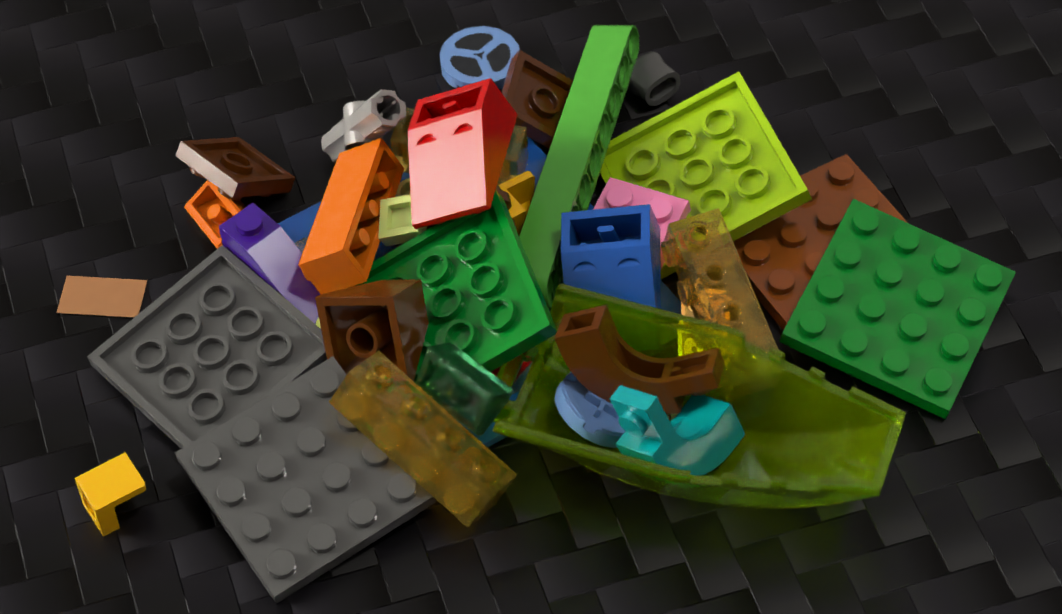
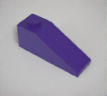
M254 203L219 226L222 245L316 324L319 316L315 297L320 295L312 282L304 277L301 268L298 266L302 252L283 228Z

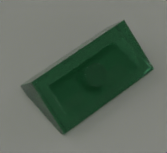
M452 343L428 347L414 387L477 436L485 433L509 401L514 391L510 386Z

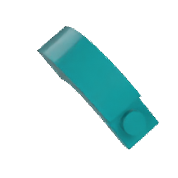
M620 385L609 399L619 416L618 422L620 426L625 430L615 444L625 458L637 465L675 478L692 479L712 471L731 454L745 435L732 405L708 396L692 395L681 409V412L672 421H669L657 396Z

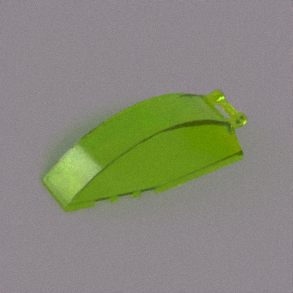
M565 284L558 285L550 312L557 330L564 314L607 305L622 339L630 347L647 356L673 358L719 348L725 362L719 387L704 394V396L732 405L745 432L742 440L719 466L700 476L691 475L690 470H678L623 455L618 448L600 446L583 438L564 421L554 401L557 387L566 375L571 372L554 339L555 335L503 364L488 395H483L476 407L478 414L482 418L495 422L493 432L558 453L597 473L628 485L698 502L771 509L834 505L880 496L906 416V412L855 387H852L848 392L826 381V373L813 366L808 372L785 361V353L774 347L767 352L747 342L746 334L735 328ZM523 361H532L533 363L516 400L507 399ZM691 394L685 395L682 408L692 396Z

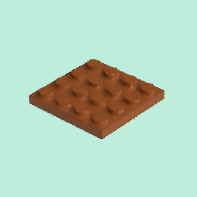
M847 154L800 175L812 200L717 250L782 330L787 325L853 199L907 222Z

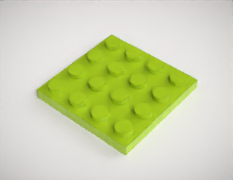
M740 72L729 76L610 140L600 171L605 184L612 177L689 200L691 211L688 213L682 229H680L678 237L661 269V279L812 200L806 185Z

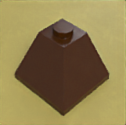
M421 279L379 280L320 294L315 297L326 357L329 359L333 356L353 384L410 385L414 382L429 323Z

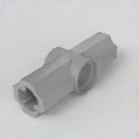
M381 89L367 101H354L345 104L343 107V119L322 136V151L331 157L332 162H336L339 153L378 138H383V135L396 127L397 123L406 117L405 102L397 97L395 91Z

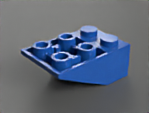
M650 204L561 213V261L566 314L607 305L618 333L630 347L638 352L661 351L660 226Z

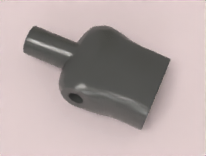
M650 51L637 57L627 90L643 99L650 106H657L667 101L677 92L681 79L680 75L669 67L657 52Z

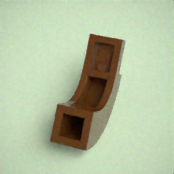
M607 305L564 314L554 338L566 365L578 381L590 392L611 403L610 397L622 385L657 396L666 415L681 412L685 395L700 396L718 388L725 365L719 348L673 358H656L636 351L618 333Z

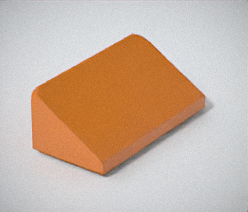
M207 180L184 208L218 249L222 246L219 226L246 208L241 200H234L221 195L218 192V187Z

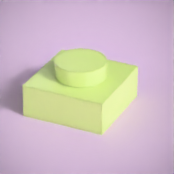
M410 194L380 200L378 239L385 246L405 243L427 230V226L415 229L412 226Z

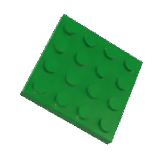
M495 191L489 210L432 226L373 261L367 282L358 284L362 285L379 280L421 279L429 323L414 382L410 385L382 384L392 416L400 423L412 418L557 333V328L504 198L497 191Z
M853 199L785 326L779 342L946 419L1016 272Z

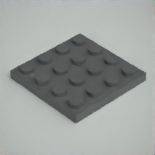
M223 245L87 356L93 368L180 448L185 447L327 360L321 329Z
M333 356L175 452L178 462L276 604L436 503L434 492Z

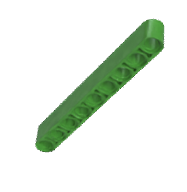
M594 25L592 27L519 235L543 297L550 309L556 307L564 284L561 261V213L584 211L589 208L632 76L633 67L637 61L639 34L635 25Z

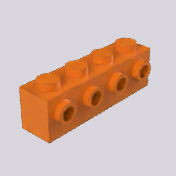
M382 137L341 152L338 155L298 264L304 277L312 282L320 294L354 287L367 282L380 243L378 239L380 200L395 197L404 172V167Z

